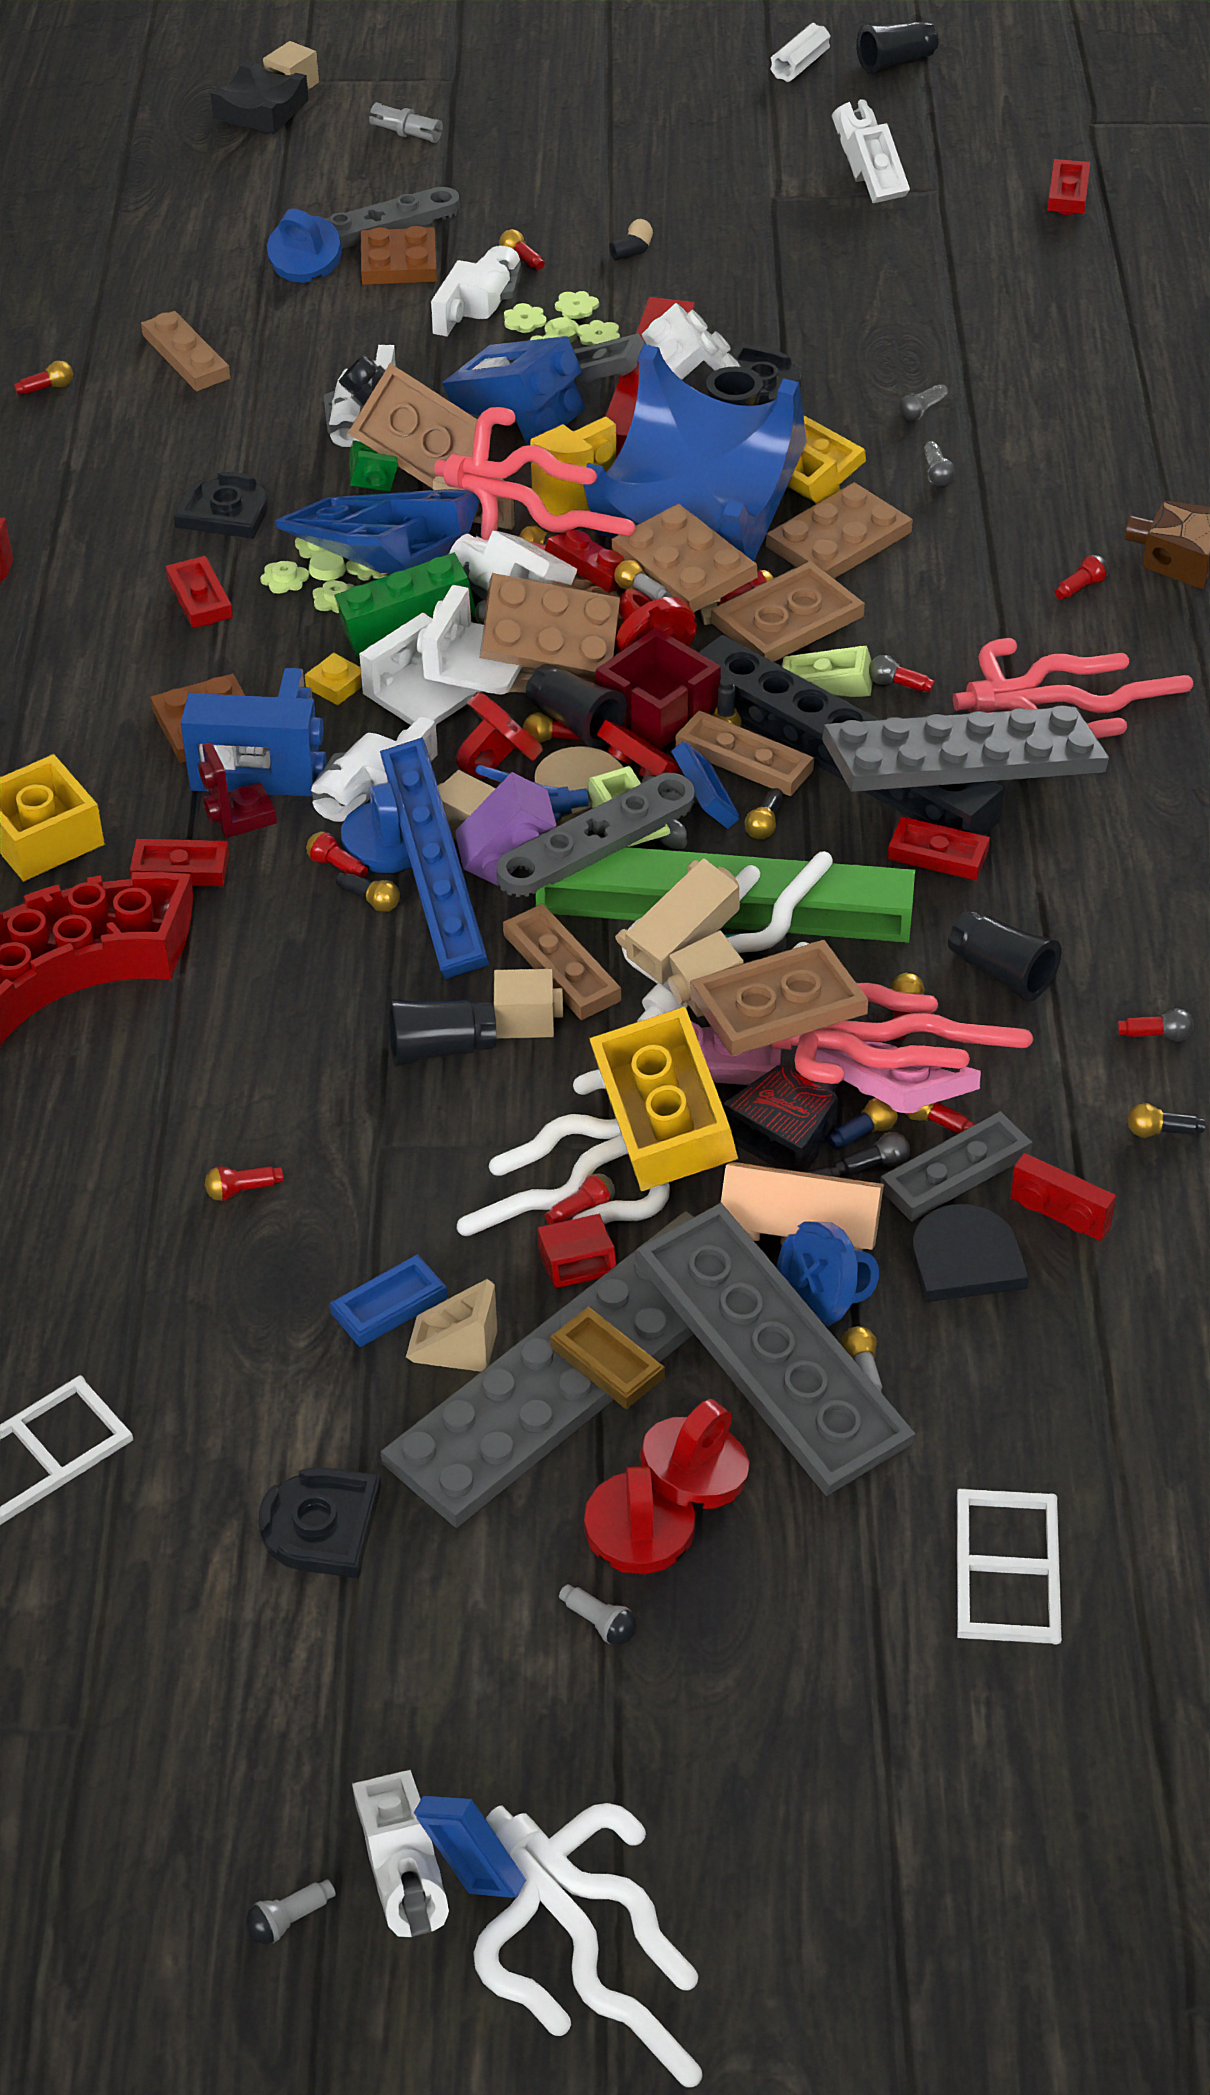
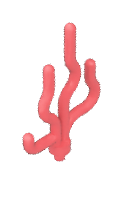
M491 407L482 412L475 426L472 457L452 454L447 460L439 459L435 463V474L444 477L447 486L469 490L480 499L482 504L481 538L484 540H489L492 531H497L499 511L496 496L522 502L538 525L553 533H565L577 527H585L623 536H630L635 532L636 528L633 521L596 512L572 510L561 516H555L546 509L541 498L533 489L522 484L498 480L516 473L528 462L538 464L548 475L561 480L591 485L597 478L595 470L560 462L547 449L536 445L522 446L513 451L502 462L488 461L491 429L494 424L506 426L513 424L516 417L511 409ZM530 542L536 545L537 547L545 550L546 545Z
M1003 638L990 641L981 648L978 659L986 680L969 682L966 692L954 693L952 700L956 711L969 709L970 713L976 711L986 713L1012 711L1018 708L1034 710L1038 709L1035 705L1066 702L1094 713H1110L1122 709L1134 700L1188 692L1194 684L1190 676L1180 675L1134 682L1124 685L1114 693L1106 696L1091 694L1070 685L1037 687L1047 674L1054 671L1091 675L1123 670L1129 665V657L1125 653L1094 657L1051 654L1036 661L1024 676L1005 679L996 658L1015 653L1017 643L1012 638ZM1111 718L1087 723L1097 739L1121 735L1127 729V723L1122 718Z
M857 983L868 998V1002L890 1010L911 1014L899 1016L882 1023L846 1020L771 1045L772 1048L792 1050L793 1046H797L794 1059L795 1068L802 1077L820 1083L838 1084L844 1078L843 1068L837 1064L815 1061L817 1048L841 1051L865 1066L879 1069H895L911 1065L961 1069L966 1067L970 1061L969 1054L962 1049L915 1045L894 1049H879L871 1047L864 1042H886L910 1033L925 1032L960 1043L1027 1048L1033 1042V1035L1029 1030L1021 1028L955 1022L940 1015L932 1014L938 1008V1002L934 996L897 992L878 984Z

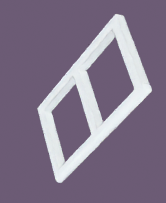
M79 1375L0 1424V1440L14 1432L50 1474V1476L0 1507V1525L133 1441L132 1433L92 1390L83 1376ZM77 1392L114 1435L64 1467H61L25 1424Z
M957 1490V1638L1061 1643L1057 1496L1055 1494ZM969 1505L1046 1509L1047 1559L969 1555ZM969 1571L1048 1575L1049 1627L970 1623Z

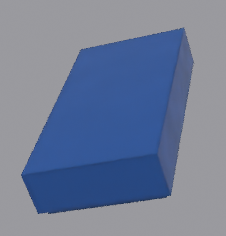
M681 742L671 752L684 776L693 784L694 794L704 811L729 829L739 820V813L710 761L687 742Z
M417 1254L330 1303L331 1314L355 1343L362 1347L447 1299V1287Z
M423 1796L414 1811L416 1819L468 1894L518 1897L526 1879L473 1800Z

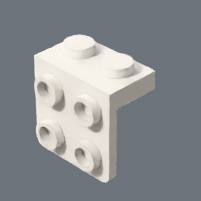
M677 303L660 318L655 319L649 328L641 334L647 345L660 348L666 364L681 380L703 360L715 371L724 367H741L727 353L731 348L725 339L716 331L711 335L706 330L708 328L706 323L694 310L687 313Z
M452 585L444 600L437 602L433 618L428 626L423 627L419 632L417 651L422 653L424 679L485 691L487 693L505 694L510 690L523 666L479 658L484 625L471 622L469 588Z
M421 613L359 653L363 694L410 725L419 716L436 721L437 725L465 706L476 692L482 693L480 690L424 679L422 653L417 651V640L420 630L423 627H427L432 619L425 613Z

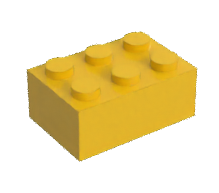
M685 1006L589 1038L641 1192L738 1159L730 1125Z

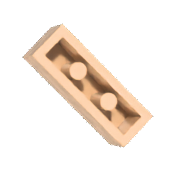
M730 1162L725 1168L721 1202L753 1241H760V1234L764 1233L781 1236L780 1244L782 1245L789 1234L797 1233L800 1229L797 1226L804 1221L832 1222L845 1231L854 1249L863 1251V1249L872 1250L876 1243L884 1184Z

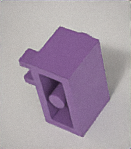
M511 772L455 831L463 869L498 886L496 872L500 857L506 852L557 827L548 790ZM512 867V870L508 871V873L511 874L515 869Z

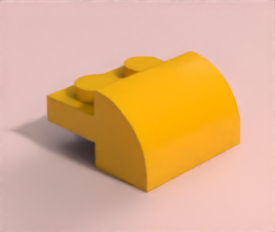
M606 416L576 431H572L562 424L530 439V445L547 449L560 462L586 467L590 463L604 467L605 472H607L616 461V424ZM531 462L532 489L541 498L546 509L551 514L561 516L572 510L590 511L584 484L550 476L538 464Z
M804 416L807 443L787 487L818 504L840 491L839 485L866 462V454L864 448Z

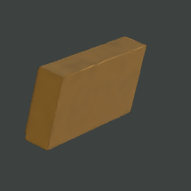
M589 1306L550 1336L551 1349L625 1409H628L665 1378V1367Z

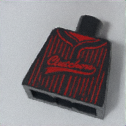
M777 1065L724 1103L723 1109L731 1128L734 1144L775 1168L798 1172L809 1170L828 1141V1136L834 1132L836 1127L838 1097L833 1091L838 1087V1084L810 1081L786 1065Z

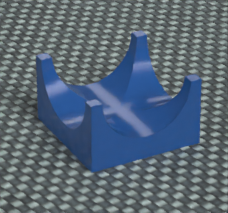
M644 344L638 355L639 386L637 401L625 443L616 461L607 472H605L602 466L590 463L586 466L595 470L597 474L596 481L593 484H584L590 511L629 519L637 526L676 504H680L754 561L807 443L799 382L783 378L777 391V398L769 403L757 406L734 405L704 395L686 384L666 364L659 347ZM595 530V534L610 538L618 536V534Z

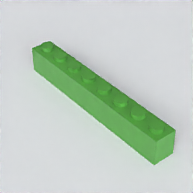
M625 847L553 885L549 883L540 888V890L538 889L536 892V906L544 904L552 914L636 921L642 918L688 873L687 866L692 861L700 862L704 858L716 868L723 867L727 869L734 877L748 865H754L759 869L760 878L739 901L740 910L721 927L759 930L771 923L773 908L777 899L809 861ZM832 863L830 868L793 909L791 925L787 933L909 943L915 870Z

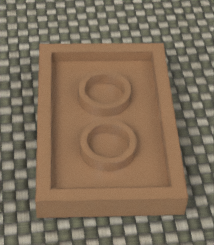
M390 363L348 434L379 454L396 456L400 468L433 489V480L437 476L434 472L437 460H447L452 454L472 457L477 419Z
M854 482L766 533V547L796 567L812 561L835 579L912 532L913 519Z
M676 504L635 526L636 529L632 535H618L611 539L612 550L621 554L623 561L634 560L638 562L648 577L665 586L666 590L671 593L670 597H678L687 602L693 612L757 578V564L680 504Z
M809 561L711 609V623L730 639L774 662L864 617L865 603L816 564Z
M492 573L489 581L479 658L535 669L541 665L548 664L557 669L567 670L578 677L596 680V669L613 658L620 598Z
M825 940L690 980V996L731 1056L868 1013V998Z

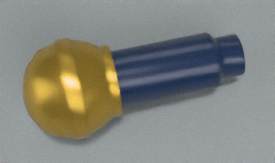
M877 1098L869 1100L860 1115L836 1128L834 1133L828 1136V1142L832 1148L837 1149L840 1146L845 1147L871 1131L889 1130L897 1121L898 1114L891 1109L890 1105Z

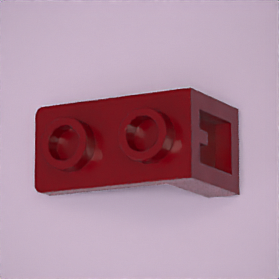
M212 742L202 744L204 762L198 763V769L205 789L209 790V795L203 797V803L210 823L218 822L225 838L277 824L276 810L262 783L228 791L225 768Z

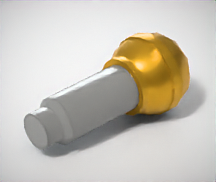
M625 560L616 567L614 575L619 587L638 590L653 600L671 596V593L666 590L665 586L645 574L638 562Z
M865 1327L849 1328L842 1335L840 1344L881 1392L882 1384L874 1361L877 1346L876 1337Z

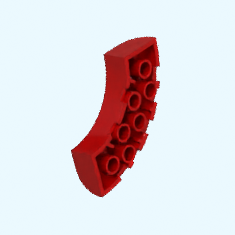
M132 872V879L102 882V877L99 875L87 878L88 882L77 884L73 888L61 891L58 884L23 896L25 903L3 913L0 911V1047L7 1037L31 1015L59 998L78 990L120 980H171L184 949L190 928L193 904L191 874Z

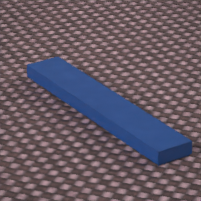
M423 737L381 750V759L388 783H390L395 797L399 823L444 979L490 965Z

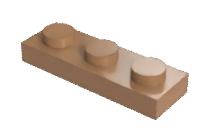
M176 311L161 313L155 318L141 322L142 334L146 340L195 391L231 379L229 365Z
M700 710L676 734V747L681 742H687L707 758L710 763L769 788H778L788 796H792L813 772L814 757Z
M540 904L503 922L504 936L534 969H552L553 989H563V1001L580 1020L621 1001V987L544 904Z

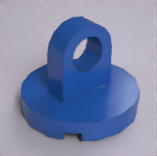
M288 209L277 228L270 234L267 251L269 261L279 276L291 282L306 283L313 281V277L321 275L323 278L333 271L339 264L342 246L339 232L331 222L319 216H311L299 209Z
M388 782L372 785L369 788L370 803L361 805L347 815L341 826L342 849L361 860L363 865L369 866V871L394 873L411 868L391 785Z
M804 1221L797 1226L800 1228L797 1233L789 1234L782 1244L777 1261V1269L825 1326H831L843 1318L852 1303L862 1302L871 1296L879 1280V1267L876 1259L871 1254L854 1249L845 1231L834 1223Z

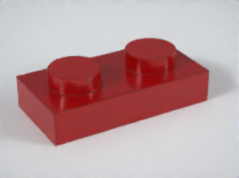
M1054 159L1047 211L1058 212L1063 215L1084 214L1090 162Z
M568 530L565 533L547 539L545 551L577 568L576 573L608 593L621 588L615 581L614 575L616 567L623 561V556L618 552L603 548L593 542L588 534L579 530Z
M206 556L166 566L167 580L192 628L212 625L216 622L233 618L232 605Z
M608 720L604 721L597 736L611 745L608 752L617 759L627 764L635 761L641 765L640 775L646 777L658 776L663 773H677L684 776L677 761L629 728Z
M901 816L888 846L887 859L977 881L989 851L990 837Z
M136 839L130 866L131 879L132 872H170L191 874L192 886H224L230 855L228 841Z
M1024 1153L1014 1166L1010 1199L1022 1204L1029 1210L1037 1211L1061 1222L1076 1232L1084 1233L1102 1241L1111 1228L1116 1195Z

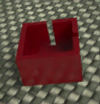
M654 628L596 669L597 685L620 691L626 698L627 712L622 726L626 727L631 724V731L659 749L675 740L676 734L699 710L711 714L717 708L721 666L658 628Z

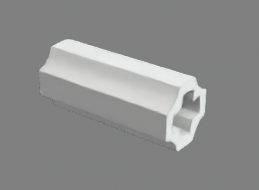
M811 23L771 57L772 66L770 70L777 79H783L786 82L791 81L830 48L829 38L831 35L824 26Z

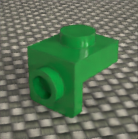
M353 440L349 452L350 486L390 492L398 466V458L396 456L379 454L361 441Z

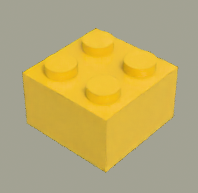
M54 754L0 777V854L23 882L105 845L98 804Z

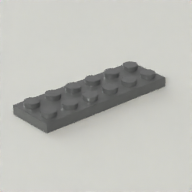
M1055 706L1054 708L1034 710L1018 708L1012 711L991 713L976 711L970 714L948 716L933 714L928 717L905 719L891 717L886 720L862 722L848 720L843 723L825 724L822 736L825 746L851 792L1106 772L1109 756L1077 708L1068 706Z
M722 1202L636 1249V1263L825 1496L830 1495L913 1444L915 1432Z

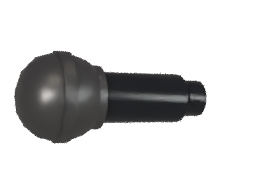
M888 1132L875 1142L874 1146L843 1156L841 1160L834 1162V1166L838 1167L840 1176L845 1174L850 1176L878 1165L898 1167L907 1161L910 1155V1146L903 1135L897 1132Z

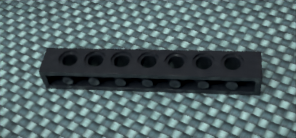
M723 634L698 652L721 666V679L724 677L733 679V685L735 686V708L742 724L775 742L814 757L815 765L844 780L822 740L824 725L843 723L848 720L862 722L877 721L879 719ZM993 781L867 790L864 792L912 819L984 836L1000 822L1004 787Z

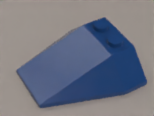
M456 489L326 497L275 520L277 529L376 572L392 574L431 561L436 557L448 555L457 539L464 534H469L480 499L469 490Z

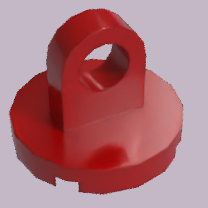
M627 589L620 598L618 612L624 622L615 638L617 654L654 628H658L686 646H690L697 632V624L694 621L696 616L687 602L678 597H662L652 600L635 589Z
M476 692L467 702L483 721L463 742L456 755V764L464 773L478 780L483 779L486 776L476 772L477 766L482 765L496 769L514 748L531 762H534L543 751V746L530 733L516 724L509 717V714L484 693ZM481 752H483L482 755L475 761V759L478 757V755H479Z
M708 1399L698 1405L688 1417H672L658 1422L645 1434L639 1455L642 1461L640 1466L649 1465L652 1488L656 1493L675 1504L688 1507L690 1501L704 1503L702 1509H716L735 1500L743 1491L750 1462L744 1447L728 1432L732 1421L731 1412L716 1400Z
M649 1465L626 1467V1473L614 1475L597 1486L587 1501L584 1532L589 1547L598 1558L600 1555L603 1559L610 1562V1567L620 1572L645 1575L666 1570L677 1562V1557L685 1549L687 1552L693 1542L695 1510L692 1502L690 1501L688 1507L675 1504L656 1493L652 1488Z

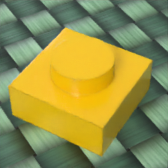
M333 653L305 674L306 687H311L312 692L339 705L362 687L361 667Z

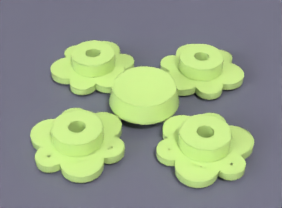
M579 291L576 294L573 292L561 293L559 301L555 303V309L561 311L564 317L552 319L547 323L546 317L543 315V309L540 307L532 308L529 304H517L513 310L510 309L504 312V325L510 330L527 333L545 325L546 335L543 337L536 335L531 337L530 340L568 336L571 343L578 335L581 344L590 346L620 338L618 333L619 326L616 323H603L600 320H594L590 322V325L578 326L572 320L592 315V310L599 307V300L589 296L585 291Z
M297 537L295 546L299 549L300 556L311 558L309 570L297 567V564L292 561L270 563L264 568L265 574L261 576V583L269 585V589L273 593H285L289 589H301L303 587L302 582L309 579L310 573L316 579L327 581L323 584V588L313 590L315 608L320 611L332 610L335 613H339L334 595L349 590L354 585L345 584L335 579L343 576L346 571L349 574L358 575V578L364 581L370 580L372 577L380 579L390 574L376 572L351 560L345 566L342 556Z

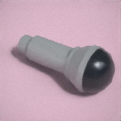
M569 1584L565 1585L560 1591L559 1598L566 1603V1606L595 1624V1628L602 1639L608 1644L621 1645L633 1637L637 1624L635 1616L627 1607L606 1605L581 1588H574Z
M326 1879L321 1883L314 1882L281 1901L276 1899L274 1901L266 1900L255 1903L248 1911L246 1917V1928L250 1937L262 1944L277 1942L286 1929L290 1927V1923L326 1905L327 1900L335 1896V1890L331 1882Z

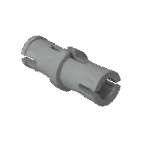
M378 102L372 106L370 113L377 114V117H369L370 124L373 126L397 131L399 136L405 138L412 135L433 143H437L442 133L435 131L436 128L443 129L441 120L416 115L414 110L408 108L399 110Z

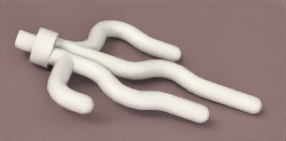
M828 852L817 853L781 893L774 904L771 923L766 929L756 933H743L727 938L738 954L758 952L772 948L784 938L791 925L793 909L832 865L833 859ZM754 865L746 866L735 877L739 885V901L760 878V871ZM639 918L638 920H636V921L631 925V927H632L637 921H639L641 918ZM800 942L794 948H798L809 943ZM622 947L625 959L635 969L657 983L642 1000L646 1011L639 1017L637 1022L689 1006L687 1002L680 1004L676 1000L668 980L663 985L628 959L626 950Z
M599 1069L578 1076L573 1083L575 1092L585 1095L598 1089H605ZM580 1114L558 1117L546 1124L534 1140L492 1158L489 1163V1170L493 1175L501 1176L549 1154L558 1141L566 1135L583 1134L597 1139H610L583 1153L574 1165L570 1179L562 1187L554 1190L531 1189L520 1192L468 1214L458 1220V1232L463 1236H471L526 1211L551 1210L553 1205L579 1191L578 1188L585 1181L586 1177L593 1174L596 1168L628 1154L616 1118L606 1120ZM669 1182L651 1188L649 1194L643 1199L637 1201H610L574 1216L573 1219L600 1213L605 1225L613 1221H639L650 1218L661 1211L667 1203L670 1192Z
M610 1803L597 1804L582 1811L549 1839L526 1813L513 1817L503 1806L493 1809L485 1820L525 1877L526 1882L512 1904L493 1919L478 1937L474 1950L475 1970L483 1984L499 1997L525 2005L551 2034L562 2036L568 2032L571 2026V2019L554 1998L533 1979L509 1972L499 1962L498 1953L500 1948L528 1923L538 1910L541 1901L573 1939V1982L584 2003L599 2015L623 2022L629 2026L685 2087L698 2085L702 2079L700 2066L652 2013L633 1997L609 1990L601 1984L596 1968L599 1951L596 1930L587 1915L562 1889L564 1888L572 1895L588 1899L619 1901L627 1907L631 1915L635 1937L646 1954L681 1990L693 1989L698 1982V1973L660 1931L654 1904L644 1889L629 1878L613 1874L582 1872L567 1858L571 1852L602 1828L614 1830L629 1845L636 1846L641 1844L646 1835L643 1825L633 1814L621 1806Z

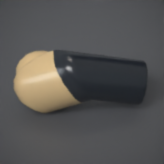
M644 219L633 221L628 228L627 238L610 242V254L615 261L646 252L653 235L652 227L648 221Z

